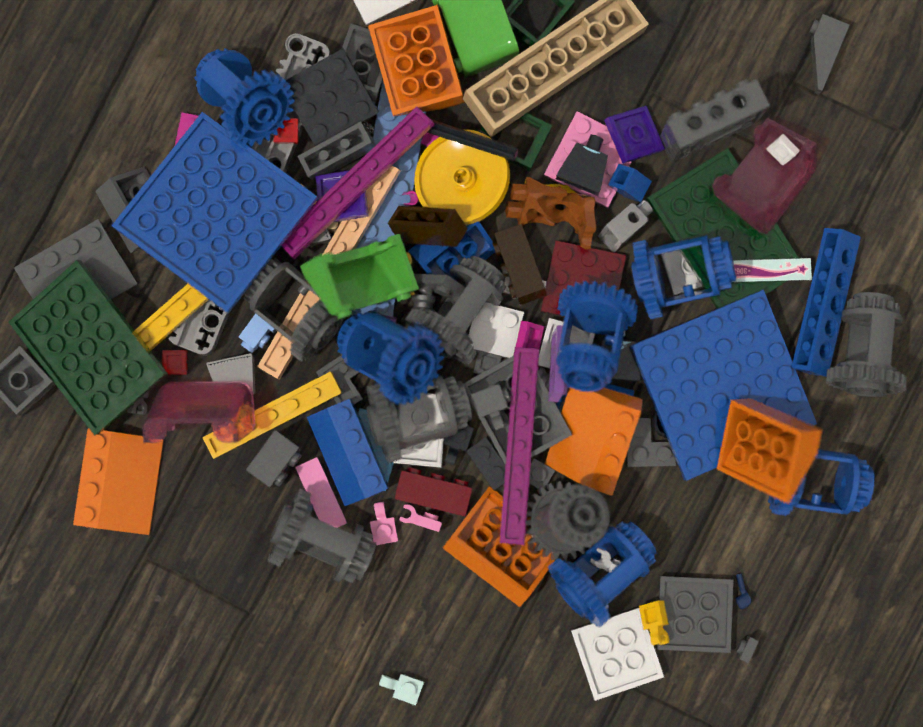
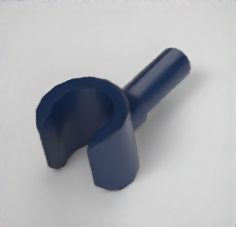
M741 573L737 574L736 577L742 595L736 597L735 600L739 608L744 609L750 605L751 598L745 589Z

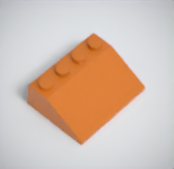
M438 5L368 25L393 117L407 115L416 106L422 112L444 109L465 102Z
M569 387L561 415L572 435L549 448L545 465L581 485L612 496L641 413L643 399L604 387L594 392H584Z
M752 398L731 400L717 470L785 503H790L817 454L822 430Z
M88 428L73 525L150 535L164 439L111 431H102L94 436Z
M489 486L443 546V549L520 607L549 570V565L555 560H551V553L547 557H542L543 549L534 551L537 544L527 543L532 538L531 535H525L524 545L500 543L503 496Z

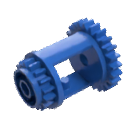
M224 48L223 51L216 49V51L210 52L203 57L196 68L194 79L197 81L196 87L200 97L209 105L222 106L221 108L225 113L220 115L224 120L221 125L236 143L239 142L243 146L248 143L250 146H253L256 141L261 145L263 138L270 141V134L273 133L277 136V128H284L285 126L282 122L290 120L287 113L292 112L294 109L289 105L295 102L291 97L294 94L290 89L291 85L273 71L267 73L263 70L261 75L254 72L252 76L251 63L242 53L228 50L227 48Z
M708 235L652 248L648 247L646 240L633 243L635 261L632 262L634 283L639 300L645 303L650 319L663 317V307L721 295V290L732 288L731 282L737 281L728 240L722 241L720 236L709 239ZM702 244L711 288L694 292L692 284L683 286L684 294L667 298L657 254Z
M584 281L583 285L575 282L574 286L568 285L567 289H563L562 293H560L558 310L561 311L560 315L565 316L556 363L559 367L558 374H561V379L569 387L584 392L598 391L606 387V383L610 384L611 378L617 373L624 331L628 330V326H633L638 305H635L636 300L631 299V294L624 295V289L617 291L615 290V285L607 287L605 282L602 285H598L596 281H593V284ZM572 325L594 334L615 333V336L606 335L605 340L606 345L613 346L612 352L591 344H569Z
M359 312L357 315L351 316L342 325L337 338L338 352L342 354V358L347 366L377 381L381 385L379 390L384 393L383 396L397 404L405 405L406 402L412 404L414 398L420 400L421 392L427 394V386L433 387L432 379L439 377L436 373L438 369L442 368L439 365V361L444 359V356L440 355L444 350L443 347L439 346L442 341L437 338L438 335L433 333V331L418 325L415 328L408 327L407 329L375 312H365L364 314Z
M818 449L815 458L840 461L834 484V503L821 502L822 494L813 493L811 500L800 499L804 489L806 474L790 503H785L771 495L768 499V503H770L769 508L772 509L771 512L778 515H789L793 507L845 515L851 511L860 512V509L868 506L872 498L874 472L866 460L858 459L855 454Z
M621 521L615 527L609 526L605 536L575 562L568 561L566 563L562 559H556L549 565L548 569L551 577L555 580L558 592L567 604L578 615L589 619L592 624L594 623L596 627L600 628L610 619V615L607 612L609 608L608 603L639 576L645 577L650 572L649 567L656 562L654 555L657 552L652 542L639 527L632 522L624 524ZM602 548L607 551L611 559L618 554L623 561L595 585L590 580V577L600 568L591 564L590 560L599 561L602 555L597 549Z

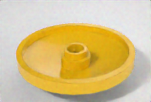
M466 130V131H469V132H472V133H475V134H478V135H481V136L490 138V137H488L487 135H485V134H483V133H481V132L474 131V130ZM438 137L424 150L417 163L414 177L415 191L423 207L456 209L465 225H469L488 217L501 204L508 190L510 169L506 158Z

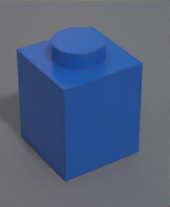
M618 164L608 185L622 196L641 202L652 181L636 169Z

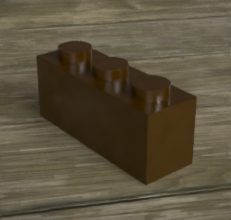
M398 206L387 223L395 235L400 234L402 242L407 244L457 247L468 230L456 209Z
M522 224L494 233L496 242L492 244L497 257L502 255L504 263L500 264L504 277H510L512 284L508 288L512 299L517 298L519 305H523L547 296Z

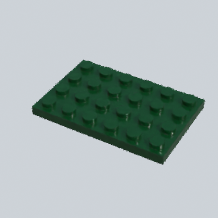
M728 148L647 198V201L674 242L708 235L709 239L720 236L722 241L728 240L733 260L799 259ZM702 244L679 249L704 290L711 288ZM786 281L731 282L732 288L721 290V295L709 298L716 308H720L760 290H764L765 294Z
M76 260L9 321V324L94 436L104 431L168 374L81 260Z

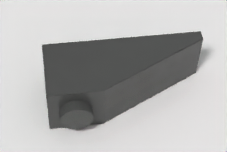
M822 14L819 20H814L809 31L813 34L810 43L814 93L817 95L823 91L849 28V24Z

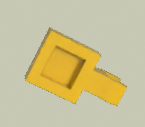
M655 601L639 606L643 630H650L652 645L669 643L668 633L663 628V626L669 625L664 601Z

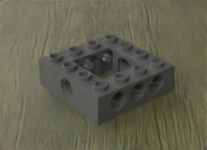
M746 79L736 84V88L729 93L727 90H723L713 96L714 100L705 103L704 100L697 102L691 106L692 110L685 114L679 111L669 116V120L666 121L667 123L664 125V129H662L660 138L671 164L756 124L770 106L757 79L752 82Z

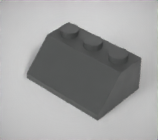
M145 166L111 177L95 191L113 223L150 178ZM119 232L130 253L141 250L140 247Z

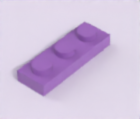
M557 325L551 339L548 401L558 402L562 394H566L568 387L563 379H561V374H558L559 367L556 363L563 328L561 325Z

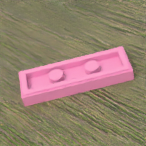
M318 457L296 466L295 468L305 490L311 493L310 501L313 504L318 519L336 528L347 524Z

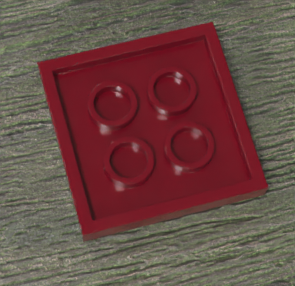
M555 241L545 289L547 296L543 298L541 312L561 316V311L558 310L560 293H562L563 289H567L568 285L574 286L575 282L583 285L584 281H587L589 284H593V281H596L598 285H602L605 282L607 287L615 285V290L618 291L626 255L594 248L584 249L579 245Z

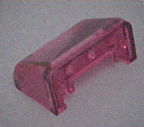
M769 118L755 129L753 134L755 146L731 176L724 174L722 177L718 176L712 187L714 195L755 230L765 235L772 229L812 177L817 165V143ZM782 134L800 150L796 156L784 165H781L766 149Z
M241 381L168 382L160 387L143 425V442H160L166 437L167 431L175 429V424L212 423L213 433L217 440L224 443H238L256 429L252 388L247 383Z

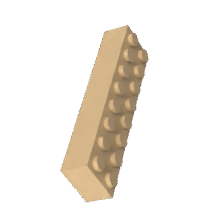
M599 0L467 89L463 100L489 136L492 137L644 33L649 24L631 0Z

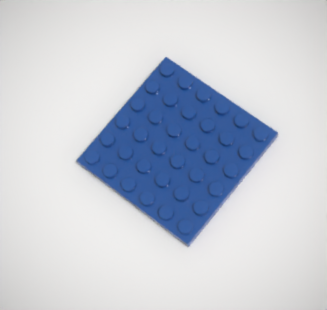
M201 112L115 220L112 227L226 313H229L318 200V197L247 144L243 146L239 142L236 143L225 132L224 127Z
M764 290L752 293L630 345L681 474L686 481L717 468L731 400L752 398L812 426L817 424L797 372L791 368L792 359Z

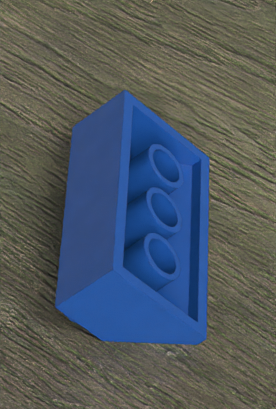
M352 398L307 417L344 506L389 488Z

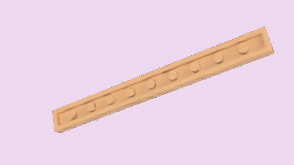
M391 166L366 190L369 217L342 221L323 254L330 252V254L334 253L335 255L357 248L401 171ZM310 290L305 296L300 293L282 324L294 332L303 316L320 298ZM277 332L257 367L280 379L293 358L290 351L292 343Z

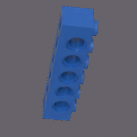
M824 228L792 369L810 375L827 377V369H830L841 324L842 311H844L861 239L860 236L843 229Z

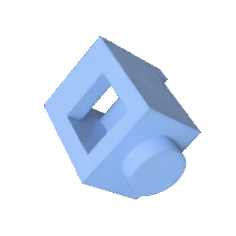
M255 314L239 335V338L243 340L241 345L253 353L258 347L263 348L270 339L268 333L270 331L275 333L276 330Z

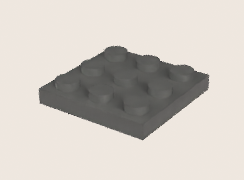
M660 576L659 601H664L669 625H665L663 628L668 633L669 643L664 645L657 644V650L731 653L733 579Z

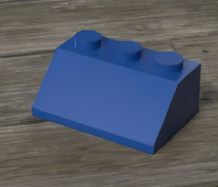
M480 222L466 225L468 230L457 247L416 244L408 252L425 274L448 275L454 279L449 271L453 265H459L464 257L467 259L471 256H477L486 260L495 253L492 244L493 241Z

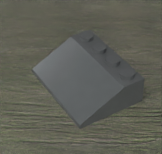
M99 219L14 267L32 299L39 295L76 260L82 261L111 300L138 285L106 227Z
M514 356L463 383L467 396L478 416L479 414L471 394L500 384L502 389L507 388L511 399ZM539 373L537 375L531 458L572 435L555 402L548 401L549 392ZM511 401L507 402L509 408L499 411L505 425L504 428L495 430L490 415L480 418L505 465Z

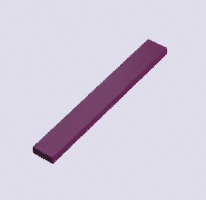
M416 106L311 207L282 244V247L295 259L435 124Z
M515 347L500 543L525 544L539 349Z

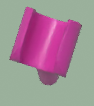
M414 191L402 193V195H409L411 198L409 203H403L405 206L415 205L419 200Z

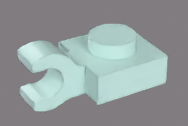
M400 674L399 680L382 675L379 685L395 690L393 698L416 705L424 681L404 674Z

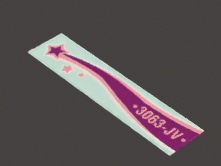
M811 258L733 260L737 279L734 282L812 280Z

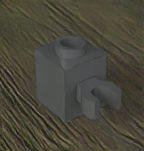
M500 384L471 394L480 418L490 415L495 430L504 428L505 425L499 411L509 408L507 402H510L511 399L507 388L502 389Z

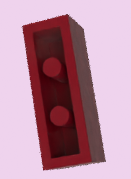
M409 467L407 472L401 470L394 499L466 516L472 488L468 487L469 482L455 479L454 483L444 481L445 476L431 473L430 477L421 475V470Z

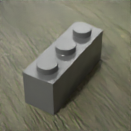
M360 121L300 154L298 158L307 176L316 182V176L330 174L372 150L376 143L367 126Z

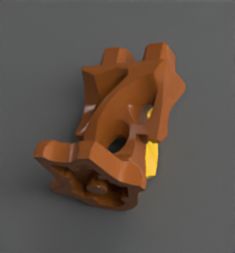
M526 177L524 184H512L510 190L511 200H519V202L507 201L505 206L506 217L517 218L518 225L522 224V226L532 222L554 226L555 223L566 221L574 227L575 233L578 234L580 247L591 249L592 236L596 230L594 214L595 197L576 193L568 185H544L530 177ZM557 204H563L566 208L564 210H558L555 208V206Z

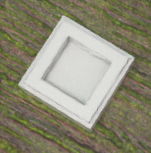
M784 134L780 135L766 148L781 165L786 164L800 151Z

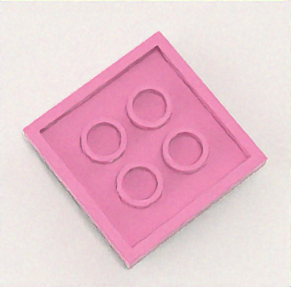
M577 111L544 176L559 184L568 185L576 193L595 197L596 203L608 209L616 193V190L611 188L608 183L618 164L629 167L631 162L622 163L607 126ZM591 134L604 139L599 152L608 155L598 196L556 180L558 171L575 144L580 143L586 146Z

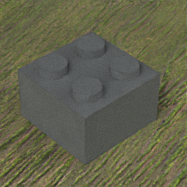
M19 346L0 364V397L16 415H24L56 385L40 363L22 346Z
M275 430L246 470L271 488L275 486L280 487L288 476L285 473L290 465L295 467L301 459L300 451L302 448Z

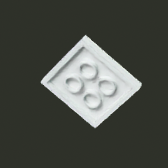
M639 608L610 617L600 628L591 623L571 630L595 701L664 677L654 646L650 640L649 631L643 630Z

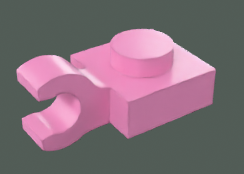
M384 502L374 503L377 520L370 521L373 541L376 542V545L397 542L398 537L394 517H386Z
M404 505L403 508L411 511V516L407 519L400 517V521L440 531L442 522L438 521L439 516L425 512L423 517L416 513L413 506Z

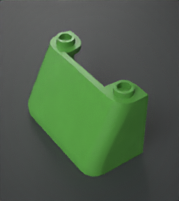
M432 0L433 5H439L457 52L458 58L454 59L458 73L463 72L465 78L505 64L519 55L517 41L502 0Z
M400 234L389 236L383 242L377 241L368 246L334 255V253L330 254V252L322 254L301 265L306 280L332 316L337 315L338 319L352 315L351 311L391 299L397 298L398 302L411 298L410 293L419 289Z

